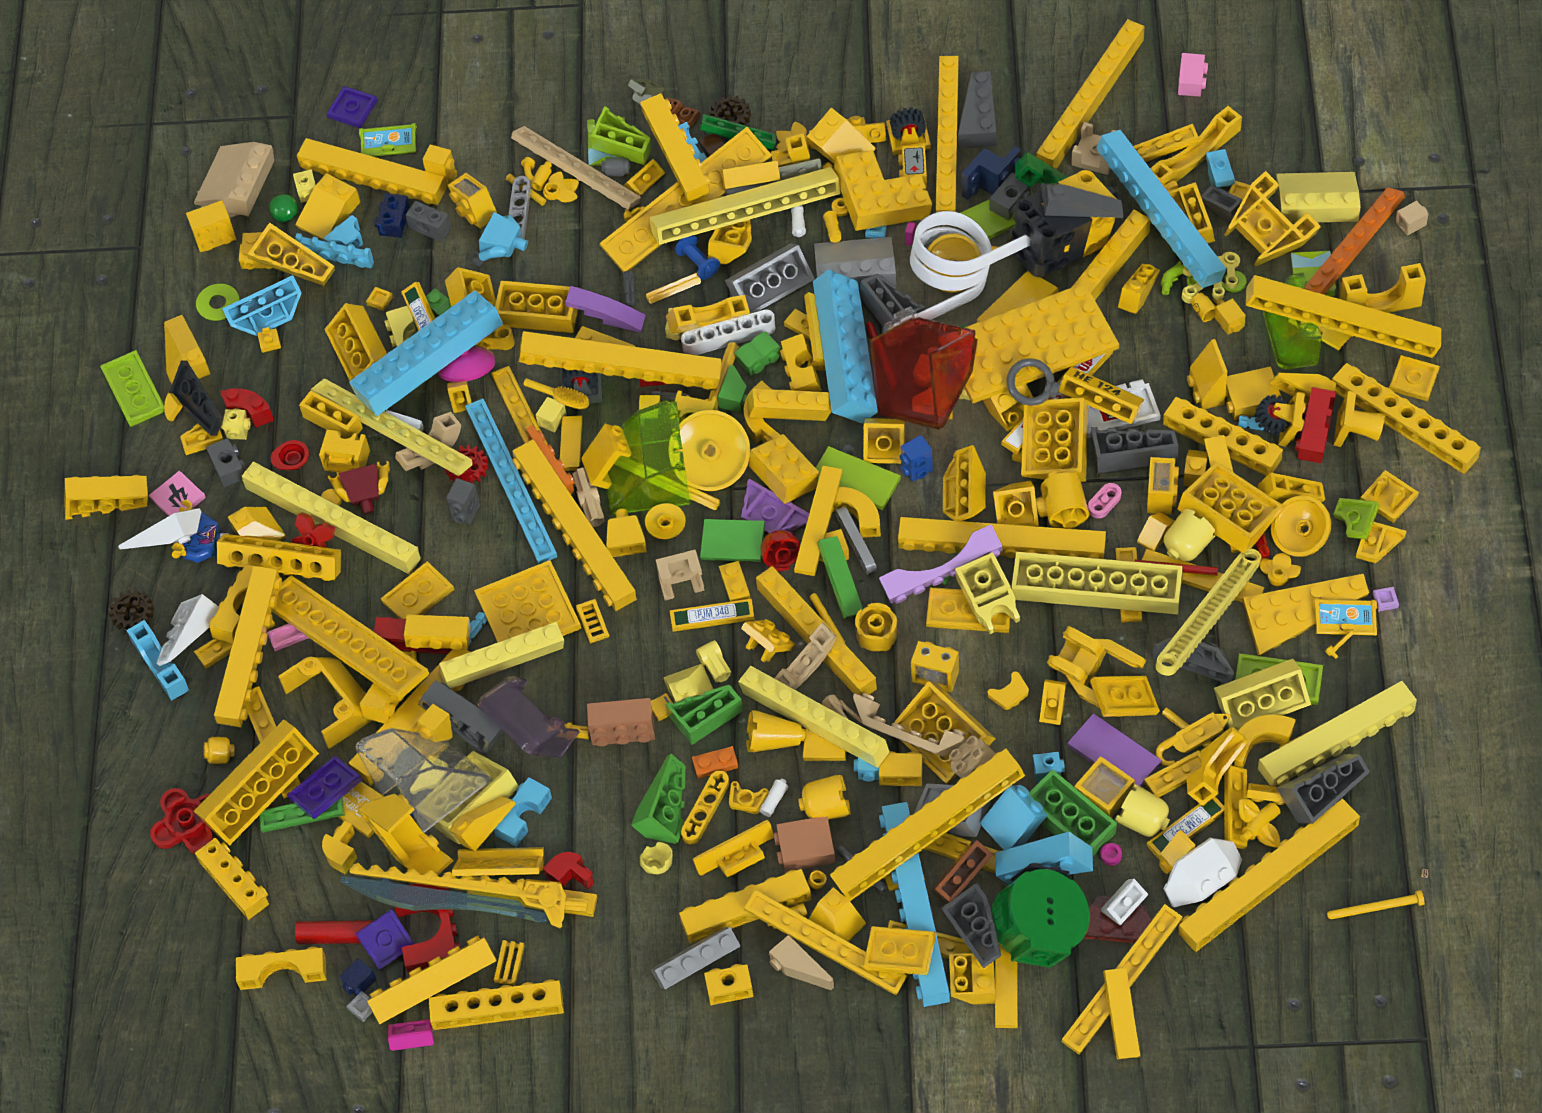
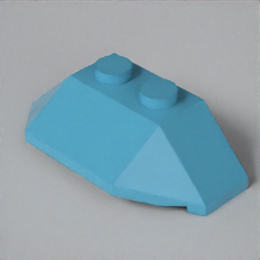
M292 275L224 307L222 310L231 327L258 336L257 333L262 332L263 328L270 327L271 330L292 320L301 291Z

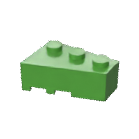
M730 685L706 691L703 695L697 697H687L684 701L674 704L672 702L666 704L668 717L691 745L743 711L742 700Z

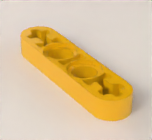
M715 771L711 774L681 829L682 840L686 844L693 845L698 843L729 787V778L724 771ZM722 778V779H723V783L720 782L719 785L717 786V790H715V788H716V780L719 781V780ZM707 795H714L716 800L712 803H707L704 798ZM698 812H704L707 816L704 820L699 821L695 819V815ZM694 828L695 835L688 837L687 832L691 833Z

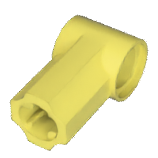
M715 640L696 649L700 662L703 666L706 665L715 682H724L732 675Z

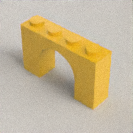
M1421 263L1402 266L1398 282L1389 290L1376 294L1367 293L1362 274L1342 278L1339 299L1387 313L1421 307L1426 277Z

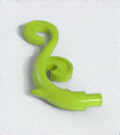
M1181 261L1164 273L1160 284L1163 295H1168L1172 283L1178 280L1176 277L1184 274V265H1181ZM1235 271V276L1238 278L1237 287L1230 289L1223 281L1222 287L1224 290L1232 293L1242 291L1247 284L1245 275ZM1193 276L1187 277L1188 286H1193L1197 283Z

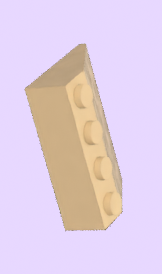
M258 142L220 146L194 204L207 206L223 200L227 212L249 217L274 163L273 147Z

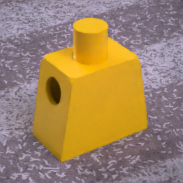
M618 509L616 511V518L608 520L606 546L612 557L647 552L645 538L638 518L635 515L628 516L627 509Z

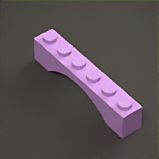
M989 525L972 533L963 550L951 561L940 567L925 571L896 569L879 577L890 603L895 602L898 604L907 599L906 596L912 593L914 595L920 594L926 590L925 587L931 584L936 586L944 582V578L950 575L955 577V569L992 552L995 557L999 556L1000 552L1003 551L1002 545L992 525Z

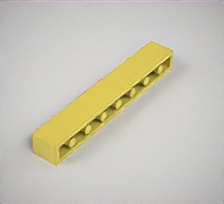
M752 666L747 669L738 681L743 694L791 721L801 724L802 727L876 768L879 767L889 753L886 740Z
M1400 681L1259 759L1258 770L1270 786H1282L1288 783L1294 776L1305 774L1314 765L1316 767L1321 765L1332 755L1335 757L1342 753L1345 748L1356 746L1360 743L1361 739L1367 736H1374L1379 729L1385 726H1392L1397 719L1403 716H1410L1415 711L1417 699L1404 682Z

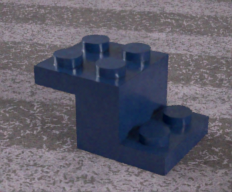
M1014 146L1003 159L984 148L961 173L962 197L969 200L972 195L978 193L980 188L993 195L1011 173L1015 174V164L1021 159V149Z

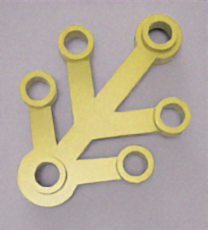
M1226 252L1222 256L1217 257L1227 269L1225 285L1230 289H1234L1238 283L1235 269L1240 264V257L1234 252ZM1184 266V275L1192 276L1189 270H1187V268ZM1221 281L1213 284L1212 296L1217 300L1222 299L1225 293ZM1198 282L1193 286L1185 287L1182 291V300L1191 304V299L1203 288Z

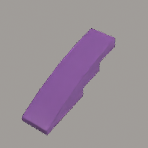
M570 286L565 306L584 310V315L603 319V324L641 333L645 314L611 298Z

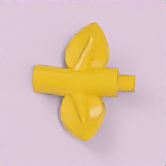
M1241 798L1239 800V815L1241 820L1246 822L1247 825L1242 829L1243 833L1240 835V839L1243 842H1247L1249 839L1254 840L1257 837L1261 843L1267 846L1278 847L1281 843L1279 833L1269 822L1280 814L1279 807L1275 803L1270 802L1259 810L1252 800Z

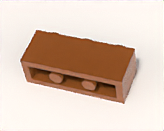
M978 840L971 841L930 890L945 904H948L962 892L993 854Z

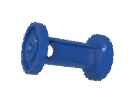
M695 235L680 239L675 246V253L678 256L687 255L699 267L697 276L701 280L712 277L720 267L719 260L715 257L708 259L696 247L698 239Z

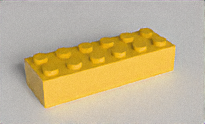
M283 719L194 812L220 839L230 846L319 753L294 726Z

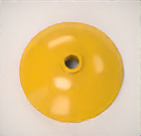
M961 234L940 236L927 249L935 256L949 261H968L982 256L978 246L970 238ZM924 264V266L927 267L929 270L948 277H962L975 273L972 272L965 275H948L937 272ZM942 290V291L950 292V293H955V292H961V291H964V290H957V291Z
M1295 496L1282 503L1283 509L1271 523V534L1275 544L1281 551L1294 557H1304L1317 552L1326 543L1331 531V518L1327 508L1319 500L1310 496ZM1308 526V531L1304 532V528Z

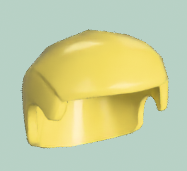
M657 842L654 847L646 846L640 855V866L649 874L665 873L672 865L673 855L671 847L663 842Z

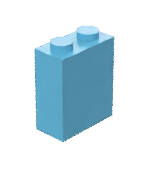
M1014 785L1004 791L980 824L1000 847L1006 850L1024 845L1047 817V814L1043 810L1042 805L1029 795V791L1024 786Z

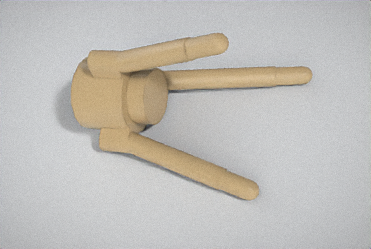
M829 695L823 700V706L847 718L843 712L844 709L858 722L862 723L861 718L846 706L843 700L839 701L836 695Z

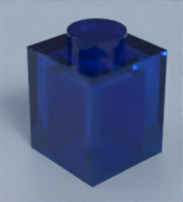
M358 958L339 976L343 990L349 995L353 993L355 996L361 991L365 992L377 980L373 970Z

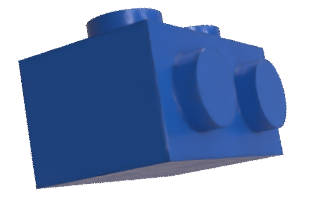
M922 435L900 446V469L905 477L908 476L913 482L924 478L933 471L932 449Z

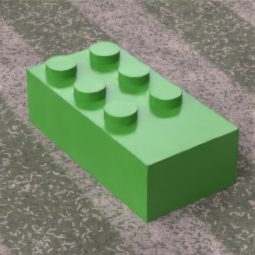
M1053 769L1029 792V795L1042 805L1043 810L1047 814V817L1041 824L1054 835L1066 832L1072 833L1092 847L1093 856L1116 834L1117 823Z

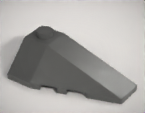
M976 883L941 909L981 966L985 968L1001 956L989 899Z

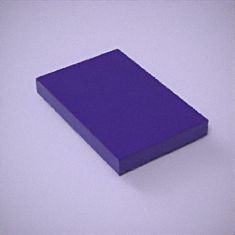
M334 756L289 792L287 796L289 800L312 819H316L363 780L357 772L337 756Z

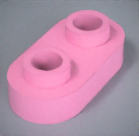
M1114 483L1104 485L1089 501V514L1094 518L1105 517L1120 501L1121 488Z

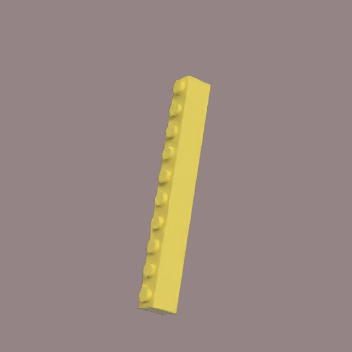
M831 167L652 216L650 217L652 235L660 245L839 195V177Z
M252 462L241 476L247 490L295 515L304 512L312 516L315 525L327 523L334 526L335 536L409 575L421 560L418 547L255 462Z

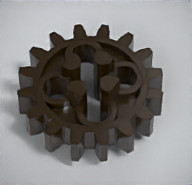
M728 95V99H725L722 96L721 101L715 100V105H711L710 116L746 126V123L750 122L751 109L749 108V103L745 104L744 98L739 100V97L736 96L733 99L731 95Z
M130 589L127 590L126 595L121 592L119 599L113 598L115 604L109 605L111 609L109 615L113 625L116 624L119 630L123 627L125 632L143 620L150 624L148 618L154 617L152 613L154 606L151 598L147 597L145 592L140 594L137 589L134 593H131Z

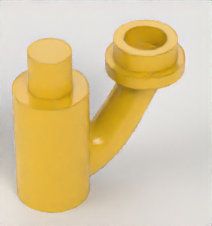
M525 157L521 161V165L524 167V174L529 179L531 187L536 191H541L552 173L550 169L552 163L546 161L544 165H540L533 176L531 170L535 167V161L530 157Z

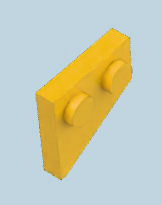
M1373 522L1368 538L1361 539L1356 558L1376 564L1405 538L1406 531Z

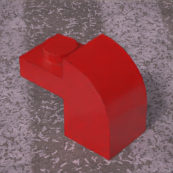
M560 853L553 857L543 868L545 878L552 882H561L562 888L572 878L588 890L594 885L593 873L584 866L582 856L577 853Z

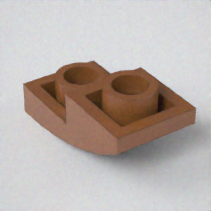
M666 97L665 99L669 100L672 107L670 111L672 114H676L679 125L687 122L689 128L692 129L701 116L699 110L685 107L682 101Z

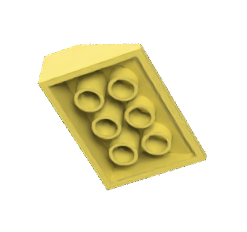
M1355 172L1276 174L1277 183L1279 184L1277 188L1279 211L1291 223H1296L1306 213L1316 222L1359 221L1360 197Z
M472 751L413 808L447 838L460 845L461 843L449 831L455 821L463 814L501 796L511 797L519 785L508 769Z

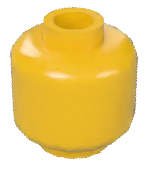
M210 737L207 742H204V759H207L210 764H227L230 757H234V744H230V740L227 737Z

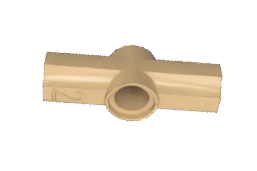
M579 468L572 473L575 487L577 488L578 501L589 523L593 527H597L605 522L597 487L590 484L585 468Z

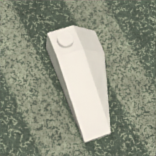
M198 508L174 513L120 544L118 547L119 549H128L175 542L184 544L191 540L190 536L197 533L201 510Z
M203 594L181 602L171 621L174 627L166 635L169 641L163 645L156 664L161 666L171 662L209 628L210 619L215 617L218 612L219 606Z

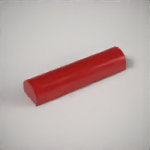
M374 920L297 921L295 939L297 944L360 943L355 933Z

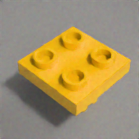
M1385 470L1366 490L1360 500L1378 502L1379 509L1377 513L1394 523L1418 497L1419 492Z
M767 619L745 622L741 628L751 636L746 645L748 650H754L758 643L766 648L761 658L763 662H769L776 652L792 651L795 643L790 640L788 634L777 630L775 624Z

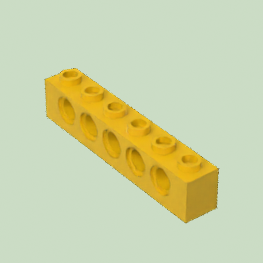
M1175 397L1164 413V426L1204 446V439L1226 435L1225 440L1230 459L1265 476L1273 473L1282 460L1283 449L1278 445L1269 443L1260 436L1245 431L1240 426L1232 425L1222 417H1216L1207 410L1192 405L1185 399Z
M223 534L217 541V564H222L226 567H244L248 564L277 569L278 572L284 575L294 574L301 575L304 578L316 577L322 578L325 581L335 580L341 572V550Z
M552 979L545 980L543 983L534 984L526 982L521 986L512 987L504 985L498 989L482 988L475 992L459 991L452 995L437 994L434 997H429L430 1022L433 1030L564 1013L560 981ZM539 995L545 996L542 1000H535ZM517 998L523 999L520 1003L513 1002ZM501 1001L499 1005L492 1006L493 1002ZM473 1004H480L475 1009L470 1008V1006ZM453 1006L458 1007L453 1012L448 1011Z

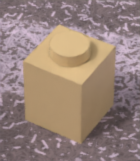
M1415 201L1397 211L1396 224L1408 236L1427 225L1428 211L1418 201Z

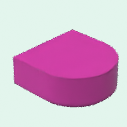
M908 222L905 245L912 246L917 228L915 222Z

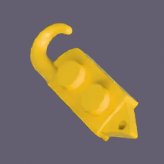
M1213 712L1180 730L1174 736L1161 742L1156 749L1155 756L1162 760V765L1170 766L1175 761L1164 760L1162 754L1166 749L1174 746L1182 753L1192 751L1225 732L1223 729L1231 715L1214 714Z

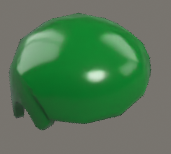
M289 194L276 195L269 204L270 215L279 222L289 221L298 214V204Z

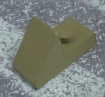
M630 79L628 84L629 87L634 89L632 99L639 104L664 91V87L651 79Z

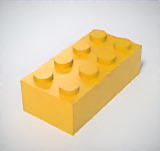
M511 281L500 282L495 308L503 325H508L512 328L573 333L578 309L565 306L570 287Z

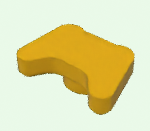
M1018 672L1011 674V683L1003 689L988 690V698L1005 710L1017 706L1029 694V688Z
M733 781L730 787L729 806L734 810L759 814L761 805L766 800L769 791L766 788L756 793L748 789L742 790L739 783Z

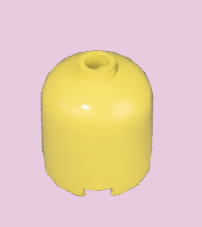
M1184 509L1164 535L1163 542L1168 550L1167 554L1174 560H1194L1216 536L1213 534L1215 532L1213 526L1204 517L1199 519L1194 516L1195 511Z
M1135 784L1121 807L1123 810L1115 819L1119 824L1137 833L1153 837L1160 829L1165 831L1170 822V819L1167 818L1169 807L1165 801Z

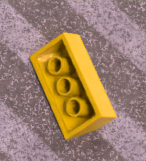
M345 303L324 329L350 381L387 354L363 306Z

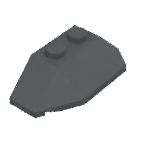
M1173 637L1154 644L1152 658L1157 659ZM1201 641L1190 657L1187 658L1186 662L1183 663V666L1180 667L1223 683H1229L1234 678V671L1222 648L1210 642Z

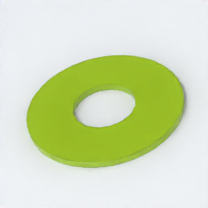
M227 284L210 285L198 295L196 308L205 319L212 321L226 319L222 308L239 301V295L233 287ZM215 296H223L226 299V304L219 309L212 308L209 303Z

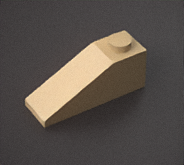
M789 935L769 951V962L776 971L780 970L786 976L828 990L834 988L833 978Z

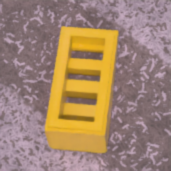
M596 599L576 605L578 617L589 643L608 638L609 633ZM594 610L593 613L584 615V612ZM595 616H596V618H597V619L592 620V621H590V622H587V621H586V619H589V618H592V617H595ZM597 623H599V625H600V626L595 627V628H592V629H589V627H588V626H591V625H594V624H597ZM602 630V634L592 637L591 633Z

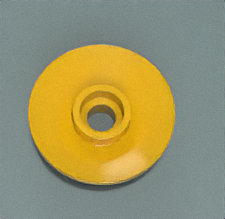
M670 503L654 506L645 517L647 531L658 539L676 537L683 531L686 523L684 512L678 506Z

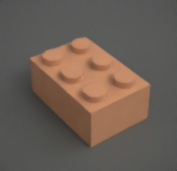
M650 698L587 704L588 728L592 745L606 746L608 744H627L636 741L645 743L655 740L654 715Z

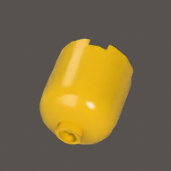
M834 775L807 783L802 790V798L798 799L800 810L805 811L809 818L828 817V820L851 815L849 800L844 799L842 792L846 791L843 776Z

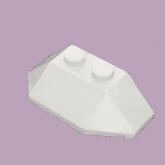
M1210 837L1176 861L1170 873L1168 883L1163 888L1172 907L1203 901L1237 876L1242 858L1234 842Z

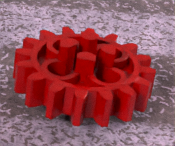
M462 445L459 446L460 450L458 452L472 459V466L460 476L445 469L449 480H454L455 482L457 478L474 484L473 481L475 480L481 482L480 476L485 477V471L489 469L487 456L484 455V451H479L477 446L471 449L470 445H467L466 449H463Z

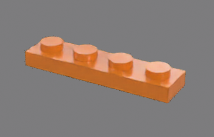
M533 425L526 428L528 440L534 439L569 493L573 494V484H575V481L570 473L567 474L564 471L565 467L562 461L555 458L552 446L550 444L546 445L544 435L540 430L537 431Z

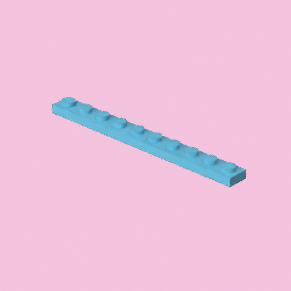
M484 399L465 405L471 422L538 564L557 558L554 546L518 470L513 465L510 453Z

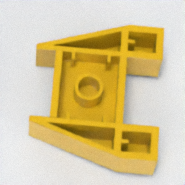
M1266 171L1251 184L1224 234L1228 236L1236 228L1261 253L1254 263L1255 267L1302 247L1321 227L1308 213L1293 225L1268 200L1275 193L1279 184Z

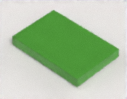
M704 519L701 560L762 562L760 548L764 539L765 521Z

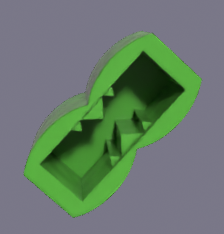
M765 331L757 335L751 342L741 346L735 352V359L751 376L755 373H760L765 365L776 362L780 358L781 348Z

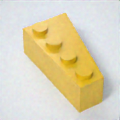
M271 223L267 225L247 254L250 260L322 286L327 283L335 271L334 265Z
M115 475L111 477L65 478V520L73 519V515L79 514L82 517H88L91 512L97 511L106 514L116 508L125 511L147 507L148 491L146 476Z

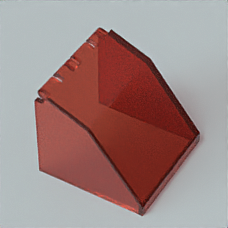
M917 317L916 319L911 318L871 339L870 347L877 414L937 430L943 428L973 372L978 339L975 338V330L963 327L961 329L959 326Z

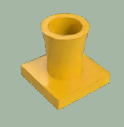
M1348 391L1337 412L1333 446L1341 447L1349 432L1378 441L1383 429L1384 414L1354 410L1356 393Z

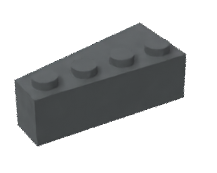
M1090 427L1091 446L1098 473L1150 466V457L1174 458L1175 462H1178V442L1175 431L1147 430V432H1139L1137 429L1116 431V428L1098 430V427Z
M1344 754L1278 787L1277 790L1297 823L1313 824L1370 771L1359 754Z

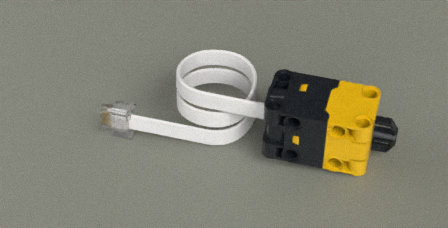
M1082 170L1055 183L1121 200L1112 186L1106 188L1094 173L1088 170ZM1040 190L1016 202L1013 213L1015 226L1010 229L1006 244L992 250L986 233L971 218L952 211H942L929 215L918 224L915 231L910 255L912 270L923 282L938 289L948 291L970 289L918 314L911 306L895 313L893 320L884 324L882 342L886 346L895 342L901 346L916 338L914 334L915 327L978 297L985 287L990 264L1011 254H1014L1035 277H1044L1082 257L1091 255L1103 248L1109 241L1115 218L1045 216L1042 192ZM938 225H951V226H955V227H958V228L963 229L964 231H966L967 233H969L972 237H970L968 234L964 233L963 231H960V230H958V229L951 228V227H937V228H933V229H930V228H932V227H934V226H938ZM946 234H961L970 238L978 246L982 256L968 261H949L935 256L924 245ZM922 263H924L926 266H928L929 268H931V269H933V270H935V271H937V272H940V273H943V274H948V275H965V274H969V273H972V272H975V273L970 274V275H967V276H962V277H948V276H943V275L937 274V273H935V272L929 270V269H928L927 267H925Z

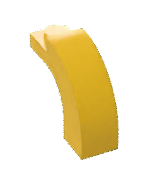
M760 381L753 389L771 388L763 381ZM746 398L744 418L746 430L750 438L757 444L761 439L763 443H766L780 436L763 418L748 417Z
M839 487L832 512L845 506L848 512L857 519L862 538L881 537L879 513L872 500L858 490Z
M1270 714L1259 716L1246 722L1238 732L1247 738V744L1235 758L1234 766L1243 768L1250 750L1259 743L1273 742L1280 745L1289 743L1294 732L1296 719Z

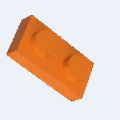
M733 746L692 757L698 779L710 776L715 771L726 772L738 768Z

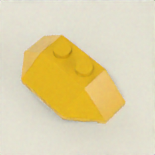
M973 445L955 451L954 458L943 477V513L954 521H963L974 517L986 508V472Z

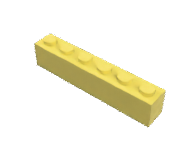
M557 622L439 663V673L443 683L451 689L563 649L564 638Z

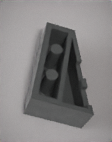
M875 274L861 280L859 293L861 300L886 332L893 325L926 309L924 305H918L912 301L911 296L908 294L904 295L896 290L897 287L882 276Z

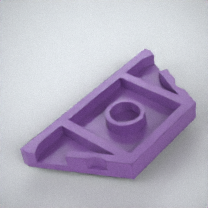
M751 479L747 481V491L744 498L741 520L765 521V535L775 530L792 532L807 524L808 512L791 502L784 504L772 491Z

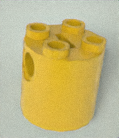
M1050 472L1047 475L1048 478L1043 481L1040 487L1049 523L1054 528H1075L1084 523L1089 517V510L1078 472Z

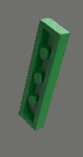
M703 114L700 124V130L708 134L721 135L726 139H732L748 127ZM748 127L766 149H774L776 134Z

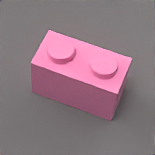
M1182 53L1178 95L1201 97V90L1206 88V78H1203V74H1207L1208 63L1204 62L1205 55Z

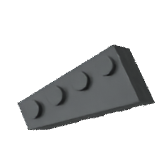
M990 71L971 73L958 132V149L996 146V124Z
M435 680L420 698L418 705L424 710H427L434 704L449 713L452 731L484 756L501 736L504 728L503 723L452 691L443 682L440 683Z

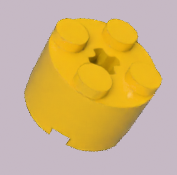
M871 603L863 610L858 611L855 618V629L860 647L875 652L888 651L896 641L897 618L887 605Z

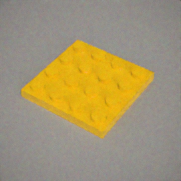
M551 560L474 590L497 643L557 622L562 636L582 629Z

